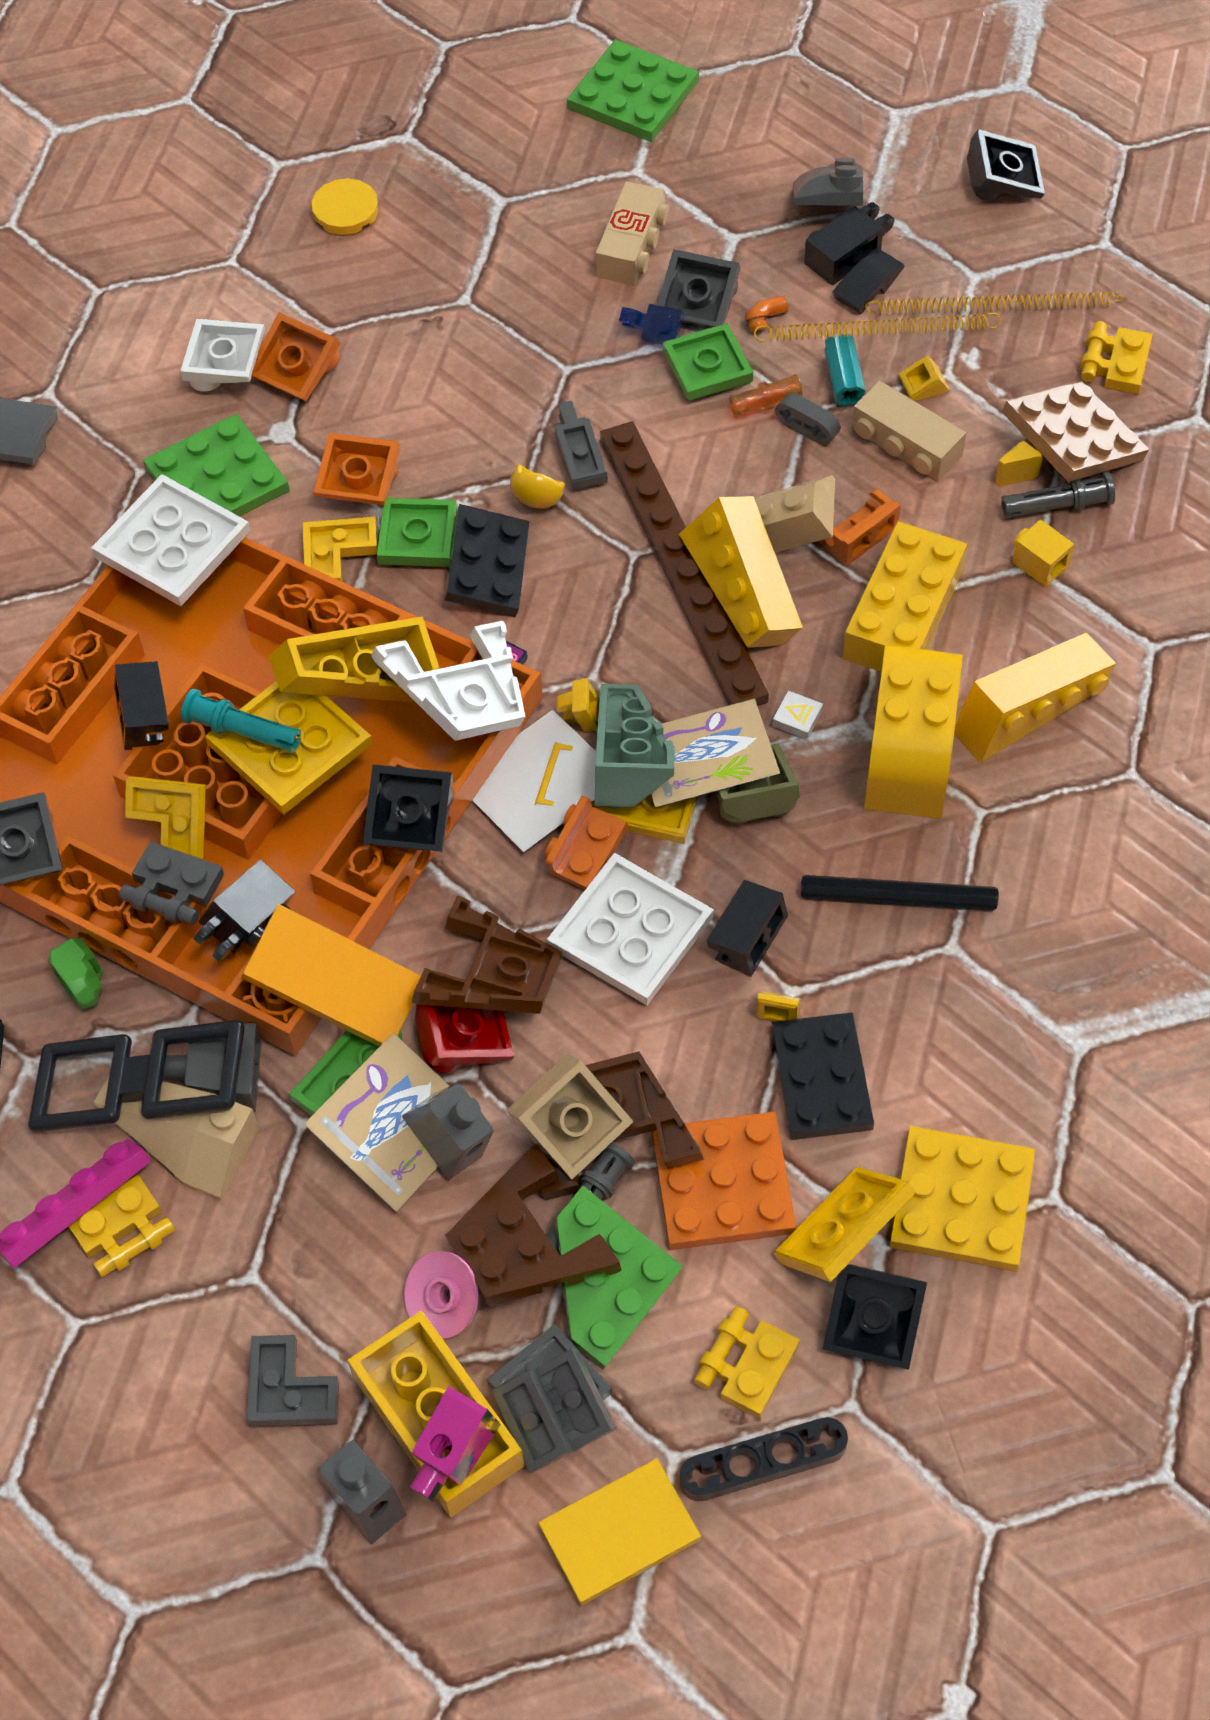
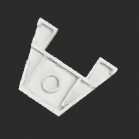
M504 621L474 626L470 638L483 660L424 672L406 640L376 646L371 655L374 662L455 741L521 726L525 718L517 677H513L510 664L513 659L511 647H507L505 641L507 629Z

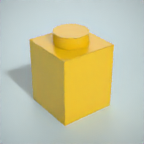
M1040 519L1030 529L1024 528L1016 536L1013 542L1015 549L1012 563L1046 588L1070 567L1074 543Z

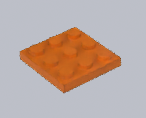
M776 1111L685 1123L690 1134L700 1147L704 1160L670 1169L666 1168L663 1161L658 1131H652L669 1250L790 1235L796 1230Z

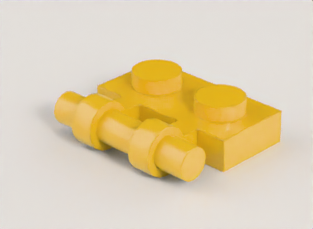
M1095 322L1093 329L1087 335V353L1082 356L1080 363L1082 380L1092 382L1096 376L1106 377L1104 388L1139 395L1153 333L1118 327L1116 337L1108 336L1106 333L1107 324L1105 322ZM1101 352L1112 354L1111 359H1103Z
M139 1175L119 1186L68 1226L89 1259L103 1250L106 1252L107 1255L93 1263L101 1278L115 1269L118 1272L130 1265L129 1260L149 1247L153 1251L163 1244L162 1239L176 1231L167 1216L154 1225L149 1222L161 1214L162 1210ZM137 1229L140 1234L121 1246H118L116 1243Z
M735 1306L729 1318H723L716 1331L719 1336L710 1352L705 1351L698 1363L700 1370L694 1379V1383L703 1389L709 1390L715 1378L725 1382L726 1385L721 1392V1400L760 1420L800 1346V1339L762 1319L754 1334L746 1331L743 1326L750 1314L745 1309ZM733 1344L744 1349L736 1367L725 1362Z

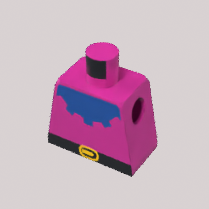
M448 1386L413 1449L412 1454L423 1463V1466L410 1488L427 1499L434 1501L447 1478L460 1486L501 1424L487 1408ZM452 1447L450 1454L442 1458L444 1450Z

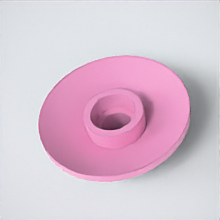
M447 1251L431 1252L418 1259L409 1271L404 1289L405 1306L409 1318L422 1310L442 1339L452 1338L461 1334L472 1322L478 1306V1286L470 1266L458 1255ZM448 1289L450 1290V1300L447 1296Z

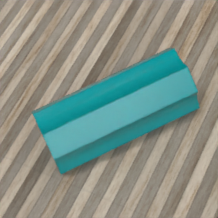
M835 334L834 338L830 336L825 340L826 347L824 349L835 403L842 407L855 405L864 396L865 386L854 337H851L849 334L845 337L844 334H841L839 338Z

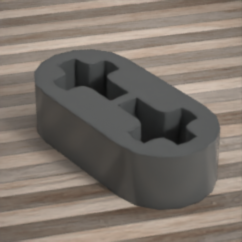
M788 393L776 405L775 413L785 426L818 444H829L840 432L841 426L834 414L798 394Z

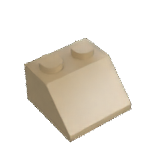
M833 475L771 492L754 499L775 553L833 537L835 478Z
M566 1054L506 1110L535 1144H538L540 1149L570 1179L579 1174L634 1122L584 1063L569 1054Z

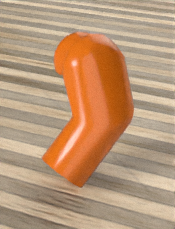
M785 295L756 302L745 314V321L749 323V330L754 332L758 326H766L765 317L787 313L788 303ZM766 327L758 328L757 331L764 330Z

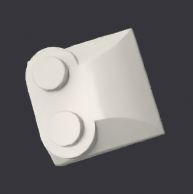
M196 319L180 370L182 380L189 381L195 390L203 392L214 390L221 383L250 382L265 331L264 324Z

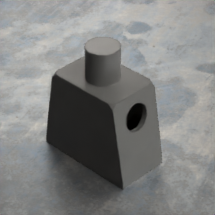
M248 1023L244 1024L245 1031L235 1102L252 1108L256 1112L262 1040L257 1024ZM226 1038L189 1042L187 1055H167L164 1079L185 1080V1087L216 1095L219 1094Z
M459 1083L435 1092L402 1115V1118L448 1180L482 1157L494 1132L492 1126L482 1114L479 1103L474 1098H471Z
M354 1440L348 1442L317 1469L319 1483L371 1545L406 1516V1512L392 1484ZM382 1501L385 1503L377 1513L370 1515L372 1509Z

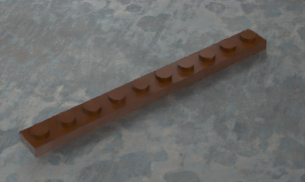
M634 421L601 430L600 440L728 704L733 705L751 699L756 700L757 706L768 703L769 693L738 631L679 536V533L686 526Z

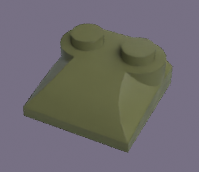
M779 743L772 744L771 747L780 774L715 791L719 800V811L722 818L735 824H742L753 819L782 816L795 807L796 800L800 798L799 784Z

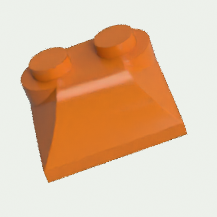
M278 312L259 348L251 377L306 402L323 374L331 371L337 365L340 355L338 349L340 342L329 334Z
M329 433L313 491L314 496L385 506L392 481L399 472L398 458L401 450L399 441Z

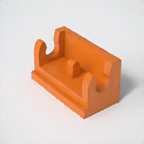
M878 489L869 493L873 499L870 498L866 501L865 506L838 526H833V537L818 541V544L845 567L891 534L899 521L901 505L897 501H892Z

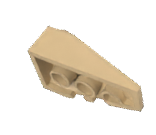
M109 1076L93 1102L97 1109L104 1108ZM163 1081L160 1101L216 1094ZM142 1100L122 1102L120 1118L114 1124L146 1149L153 1159L163 1164L184 1186L218 1200L223 1199L260 1130L253 1109L235 1102L232 1109L226 1111L157 1119H146L142 1116Z

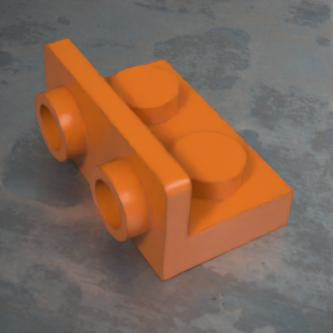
M582 795L577 805L572 804L568 808L563 820L564 828L558 838L554 837L549 842L544 858L546 859L545 862L550 875L582 890H586L616 851L628 829L626 821L593 807L590 799Z

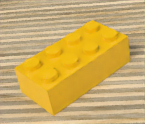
M898 521L845 631L842 659L882 672L885 645L928 650L964 571L968 544Z
M422 1310L347 1360L354 1380L418 1472L423 1463L412 1454L413 1449L448 1386L487 1408L501 1424L465 1481L459 1486L447 1478L436 1496L450 1518L524 1467L522 1449ZM452 1447L444 1450L442 1458L450 1454Z

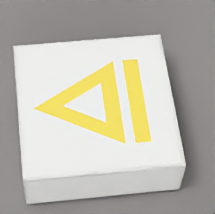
M788 691L773 718L772 727L808 740L823 711V704Z

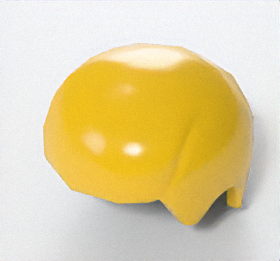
M520 464L516 466L510 480L511 490L520 503L536 509H546L556 505L561 499L565 487L564 482L553 480L540 473H534Z

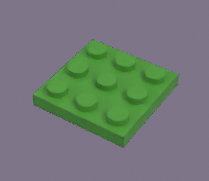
M615 39L567 98V109L652 142L699 82V71Z
M237 413L143 459L145 469L154 481L163 474L239 517L290 491L288 481Z

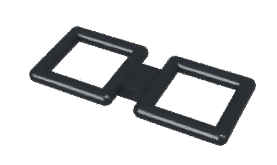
M230 1020L159 1029L152 1036L150 1055L130 1057L132 1040L126 1034L48 1043L43 1046L28 1127L33 1132H45L113 1124L120 1118L122 1102L142 1100L141 1114L146 1119L230 1110L235 1104L245 1026L240 1020ZM226 1038L219 1094L160 1101L168 1045ZM113 1052L104 1108L47 1114L57 1059Z

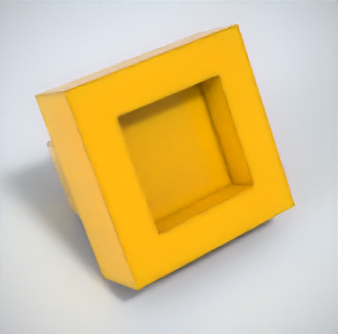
M587 678L574 680L571 692L557 696V712H564L563 720L566 723H579L585 733L598 730L600 701Z

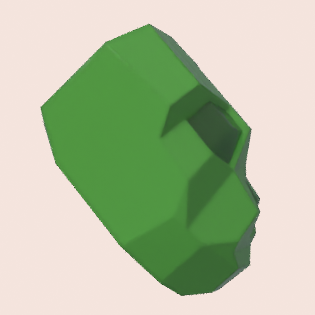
M71 938L50 951L48 963L61 985L77 1006L85 1009L96 1005L100 998V991L103 989L100 981L104 970L82 938Z

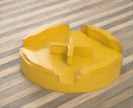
M350 178L333 180L324 184L315 192L312 199L314 220L317 224L319 223L323 226V230L332 234L350 235L363 231V226L368 223L370 226L376 220L379 212L377 194L370 185L361 180Z

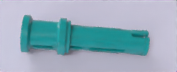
M194 688L186 695L181 708V721L190 724L194 721L209 726L217 734L229 731L288 751L291 754L297 750L301 740L295 738L296 736L300 737L302 734L298 728H292L235 709L234 704L230 700L222 699L217 701L203 696L201 691Z

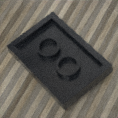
M459 504L455 516L444 600L516 617L520 605L530 521Z
M853 1012L772 1022L771 1030L791 1140L873 1130L874 1119Z

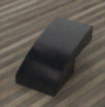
M877 247L847 273L832 291L833 296L859 314H862L865 310V305L871 302L879 291L885 293L905 265Z

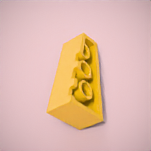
M753 496L719 497L679 533V536L747 648L783 645L803 628Z
M423 616L286 639L269 655L279 690L284 693L415 702L371 657L376 646L405 640L424 672L440 669Z
M1084 633L974 681L956 721L954 735L979 763H982L1090 696L1101 693L1110 682L1109 676L1116 663L1088 633Z

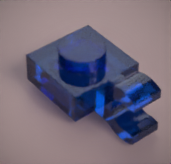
M649 304L647 314L635 309L622 307L619 322H623L622 326L643 330L641 335L643 341L663 345V342L679 337L684 312Z

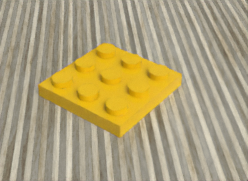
M277 681L239 710L300 729L301 736H296L295 738L301 740L293 754L229 731L221 734L211 731L205 736L207 744L283 815L373 744L371 735L327 696L280 692Z
M910 1126L901 1179L909 1181L916 1193L895 1214L889 1248L1017 1272L1020 1263L1035 1148Z

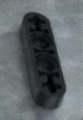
M830 1417L820 1418L695 1455L687 1459L681 1467L680 1488L684 1495L691 1500L707 1501L833 1463L839 1460L845 1453L848 1442L847 1430L837 1419ZM822 1431H827L830 1437H838L835 1440L834 1449L828 1450L825 1444L811 1446V1457L805 1456V1444L801 1438L802 1436H807V1445L818 1442ZM780 1442H788L795 1446L798 1452L795 1461L783 1464L775 1460L772 1455L775 1445ZM737 1455L749 1456L755 1463V1470L748 1476H737L730 1469V1461ZM722 1461L723 1476L727 1482L720 1483V1474L707 1478V1486L704 1488H699L696 1482H688V1480L693 1478V1470L700 1469L703 1475L717 1472L715 1462Z

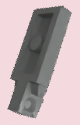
M572 401L559 403L560 423L554 424L555 437L572 489L576 490L607 483V471L590 420L585 417L578 419Z

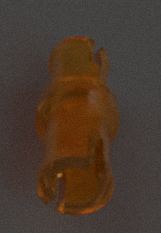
M796 374L769 384L764 381L758 383L757 388L736 395H730V407L735 418L762 408L770 410L774 408V404L779 403L788 393L802 396V386Z

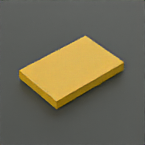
M856 1167L773 1254L780 1264L831 1282L916 1192L909 1181Z
M657 1458L538 1522L543 1536L581 1606L701 1541L699 1531Z

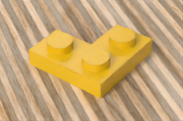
M376 517L303 522L304 564L343 582L342 557L377 555Z
M135 776L126 778L125 818L161 822V845L204 860L206 785Z

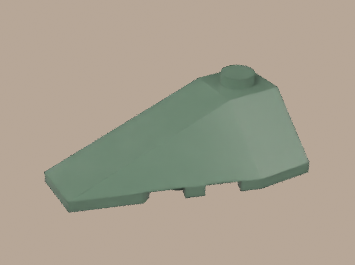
M601 684L595 760V806H607L609 808L634 807L674 776L675 747L672 741H667L663 735L664 728L660 721L656 722L652 716V707L639 685Z

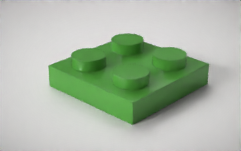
M728 323L663 342V353L687 401L753 382L754 372Z
M387 498L385 506L383 505L377 549L378 564L448 567L457 511L456 500Z

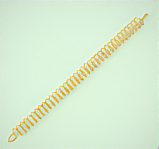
M1098 291L1096 295L1093 292H1091L1089 296L1087 292H1084L1083 296L1080 292H1078L1076 297L1073 292L1070 294V297L1067 293H1065L1063 297L1061 293H1058L1057 297L1054 293H1052L1050 298L1047 293L1044 295V298L1041 294H1039L1037 298L1035 294H1032L1031 298L1028 294H1026L1024 299L1021 294L1018 296V299L1016 298L1015 294H1013L1011 300L1009 295H1006L1005 299L1002 295H1000L998 300L995 295L992 297V300L990 299V296L987 295L985 301L983 296L979 297V301L976 296L973 297L972 301L969 296L966 298V301L964 300V297L961 296L959 302L958 298L955 296L953 298V302L951 298L948 297L946 303L944 297H941L940 302L938 301V298L935 297L933 303L932 299L929 297L927 299V303L925 299L922 298L920 304L918 298H915L914 304L911 298L908 299L907 304L906 300L903 298L901 300V304L899 300L896 299L894 305L892 299H889L888 305L885 299L882 300L881 305L879 301H871L865 305V309L869 312H875V310H868L867 305L870 303H878L880 314H882L883 302H885L886 314H888L889 304L891 300L893 314L895 313L896 301H898L899 313L901 314L902 303L904 300L906 313H908L909 301H911L912 313H914L915 302L917 299L919 313L921 312L922 300H924L925 312L927 313L928 302L930 299L933 313L935 300H937L938 312H940L941 301L943 299L945 312H947L948 299H950L951 311L953 312L954 300L956 298L959 312L961 299H963L964 311H966L967 300L969 298L971 311H973L974 298H976L977 311H979L980 299L982 297L985 311L987 298H989L990 310H992L993 299L995 297L997 310H999L1000 297H1002L1003 310H1005L1007 296L1009 299L1010 310L1012 309L1013 297H1015L1016 309L1018 310L1020 296L1022 298L1023 309H1025L1026 296H1028L1029 309H1031L1033 295L1035 297L1036 309L1038 308L1039 296H1041L1042 308L1044 309V301L1046 295L1048 297L1049 309L1051 308L1052 295H1054L1055 308H1057V301L1059 295L1061 296L1062 308L1064 307L1065 295H1067L1068 307L1070 308V300L1072 294L1074 296L1075 308L1077 307L1078 294H1080L1081 307H1083V299L1085 294L1087 295L1088 307H1090L1091 294H1093L1094 307H1096V299L1098 293L1100 295L1102 307L1104 293H1106L1107 296V306H1109V298L1111 293L1114 297H1124L1125 299L1126 297L1115 296L1113 291H1111L1109 295L1106 291H1104L1101 296V293ZM1123 299V300H1115L1114 302H1122V301H1124L1125 299Z
M997 313L980 314V316H984V329H987L988 326L987 315H997L999 317V324L991 327L992 329L997 328L1001 323V317ZM957 315L956 317H954V316H950V317L944 316L943 318H942L941 316H939L938 318H936V317H932V318L926 317L925 319H924L923 317H921L920 319H923V320H924V322H923V331L926 333V332H927L926 319H930V322H929V331H930V332L933 331V322H932V319H933V318L936 319V321H935V330H936V332H938V331H939V321H938V319H939V318H942V321H941V330L944 332V331H945V321H944V318H948V321H947V329H948V331H950V330H951V327H952V326H951V320H950V318H951V317L954 318V321H953V329H954V331H956V330H957V327H958L956 318H957V317H960V316H959V315ZM962 315V317H966V330H969L970 327L968 319L969 316L972 317L971 328L973 330L975 329L976 323L974 317L978 316L977 328L979 330L981 329L982 322L979 315ZM915 317L913 320H912L911 318H908L907 320H906L905 318H902L901 321H902V320H905V321H906V322H905V333L907 334V333L909 332V325H908V322H907L908 320H911V321H912V322H911V332H912V333L915 332V324H914V320H915V319L918 320V322H917V332L920 333V332H921L920 319H918V318H916V317ZM960 317L959 329L961 331L964 327L962 317ZM898 318L895 321L893 319L889 321L886 319L883 321H865L869 323L868 334L870 336L872 335L871 322H875V335H878V321L881 322L880 332L882 335L884 334V321H887L886 331L888 335L891 332L890 321L894 322L892 327L894 334L897 332L895 323L897 320L899 321V333L902 334V322ZM860 320L858 323H857L856 321H853L852 323L849 322V321H847L846 323L840 322V323L838 324V329H837V335H838V337H839V338L841 337V327H840V324H841V323L844 324L843 333H844V336H845V337H847V333H848V332H847V326H846L847 323H850V336H851V337H852L853 334H854V329H853L852 324H853V323H856V324H857V325H856V335L859 336V335H860V328H859V325H858V324H859L860 322L863 323V321ZM824 322L821 325L819 323H816L815 325H813L812 323H810L809 325L803 324L802 326L800 324H797L796 327L793 324H791L790 327L788 325H784V327H788L789 340H791V326H794L795 328V340H797L798 338V332L796 328L797 326L801 327L800 338L803 340L804 325L807 326V339L810 338V325L813 326V338H816V325H819V337L822 338L823 331L821 326L823 324L826 326L825 337H829L828 324L832 325L831 336L833 338L835 337L834 324H832L831 322H829L827 325ZM865 322L862 325L863 336L866 335ZM767 325L758 326L754 331V336L756 340L763 342L765 340H760L756 337V331L758 328L768 327L769 340L772 341L773 335L771 329L772 327H775V339L776 341H778V327H781V338L783 341L785 340L784 327H782L781 325H778L777 328L774 325L771 328Z

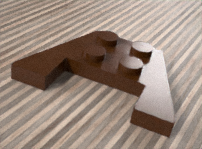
M457 895L448 915L445 929L482 939L479 951L466 980L424 968L414 990L412 1003L540 1014L560 964L562 952L520 928L516 933L498 923V916L489 911L484 912V915L470 908L471 901Z
M640 1051L585 1065L634 1121L614 1141L657 1130L663 1161L667 1169L704 1160L700 1147L690 1134ZM546 1155L556 1170L558 1180L541 1189L544 1199L549 1200L576 1193L581 1186L579 1174L570 1179Z
M538 1144L532 1146L445 1235L453 1252L470 1266L475 1275L478 1291L488 1306L542 1293L543 1287L567 1282L570 1286L585 1282L584 1277L602 1272L609 1276L622 1271L619 1260L601 1234L594 1236L569 1252L559 1255L523 1202L524 1198L558 1180L556 1170Z

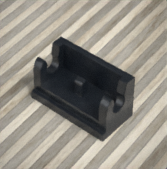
M158 661L116 664L114 691L124 750H132V747L152 746L162 743L164 741L162 734L148 735L150 732H162L169 729Z
M743 880L706 941L709 948L719 952L715 960L730 968L744 972V975L752 977L788 917L783 893Z

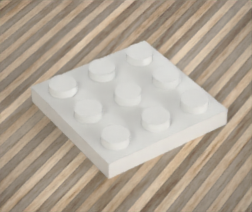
M161 474L91 547L93 556L175 604L182 606L250 532L249 522Z
M614 853L547 938V944L560 950L565 958L648 1006L713 919L714 909Z

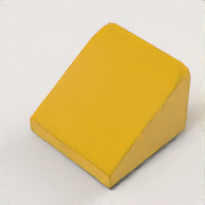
M928 355L898 374L909 398L913 401L941 395L950 391L940 369Z
M1025 441L1019 442L999 459L995 484L1000 487L1037 478L1040 475L1042 454Z
M761 991L758 993L756 1017L774 1022L797 1019L801 998Z

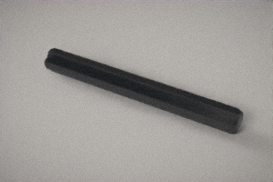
M804 875L801 879V897L809 899L982 910L997 909L999 901L998 888L992 886Z

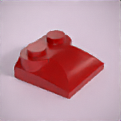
M416 1004L415 1022L423 1057L428 1066L433 1070L447 1074L456 1071L460 1065L502 1062L513 1059L514 1053L503 1011Z

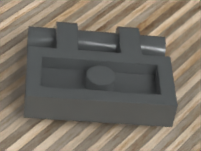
M150 841L132 872L134 881L143 885L136 888L124 884L120 890L119 898L130 902L134 909L146 912L149 909L163 914L164 919L176 924L182 921L194 925L198 919L199 911L189 907L190 904L193 902L207 907L224 876L222 866ZM159 891H163L175 897L169 900L157 894Z

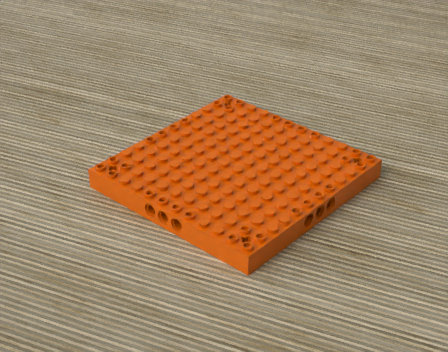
M246 537L182 606L175 604L107 565L0 696V802L42 792L46 794L49 808L53 814V825L63 871L1 885L0 902L70 939L82 938L91 950L227 1021L240 1020L243 1024L256 1023L262 1039L296 1056L321 1020V1017L241 978L257 944L252 948L245 944L236 954L231 952L218 962L212 955L216 947L221 943L213 935L201 945L194 940L196 933L203 927L199 920L216 897L261 859L296 891L286 904L292 911L370 949L436 854L433 851L363 844L372 766L383 765L452 772L454 775L452 785L454 798L449 809L446 839L543 699L541 673L514 660L510 663L513 677H517L525 712V718L521 726L457 741L448 735L416 702L327 696L371 735L373 744L283 815L207 744L205 736L212 731L211 727L194 721L190 724L181 721V708L188 692L194 688L201 691V694L205 697L217 701L222 699L230 700L234 704L235 709L239 710L277 681L269 655L286 639L404 620L418 616ZM424 620L440 669L483 660L472 641ZM158 661L169 729L162 732L148 733V735L162 734L164 741L160 744L132 747V750H124L114 691L115 665ZM135 776L206 785L204 860L222 866L224 876L207 907L193 902L190 904L189 907L199 911L198 919L194 925L182 921L178 924L164 919L163 914L149 909L146 912L134 909L130 902L119 898L120 890L124 884L136 888L143 885L134 881L132 872L150 841L161 845V822L125 818L126 778ZM159 891L157 894L169 900L175 897L163 891Z

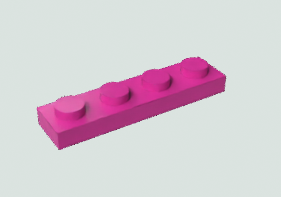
M129 1138L110 1146L104 1152L103 1158L90 1168H84L75 1173L67 1186L58 1193L48 1195L40 1200L35 1206V1210L23 1220L13 1222L3 1229L0 1234L1 1257L13 1268H16L149 1164L151 1160L143 1148Z

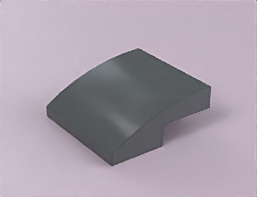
M0 398V460L34 464L46 449L45 435L58 419L57 406Z
M572 1348L535 1370H527L492 1390V1394L514 1440L522 1449L523 1459L530 1473L583 1448L617 1429L578 1348Z

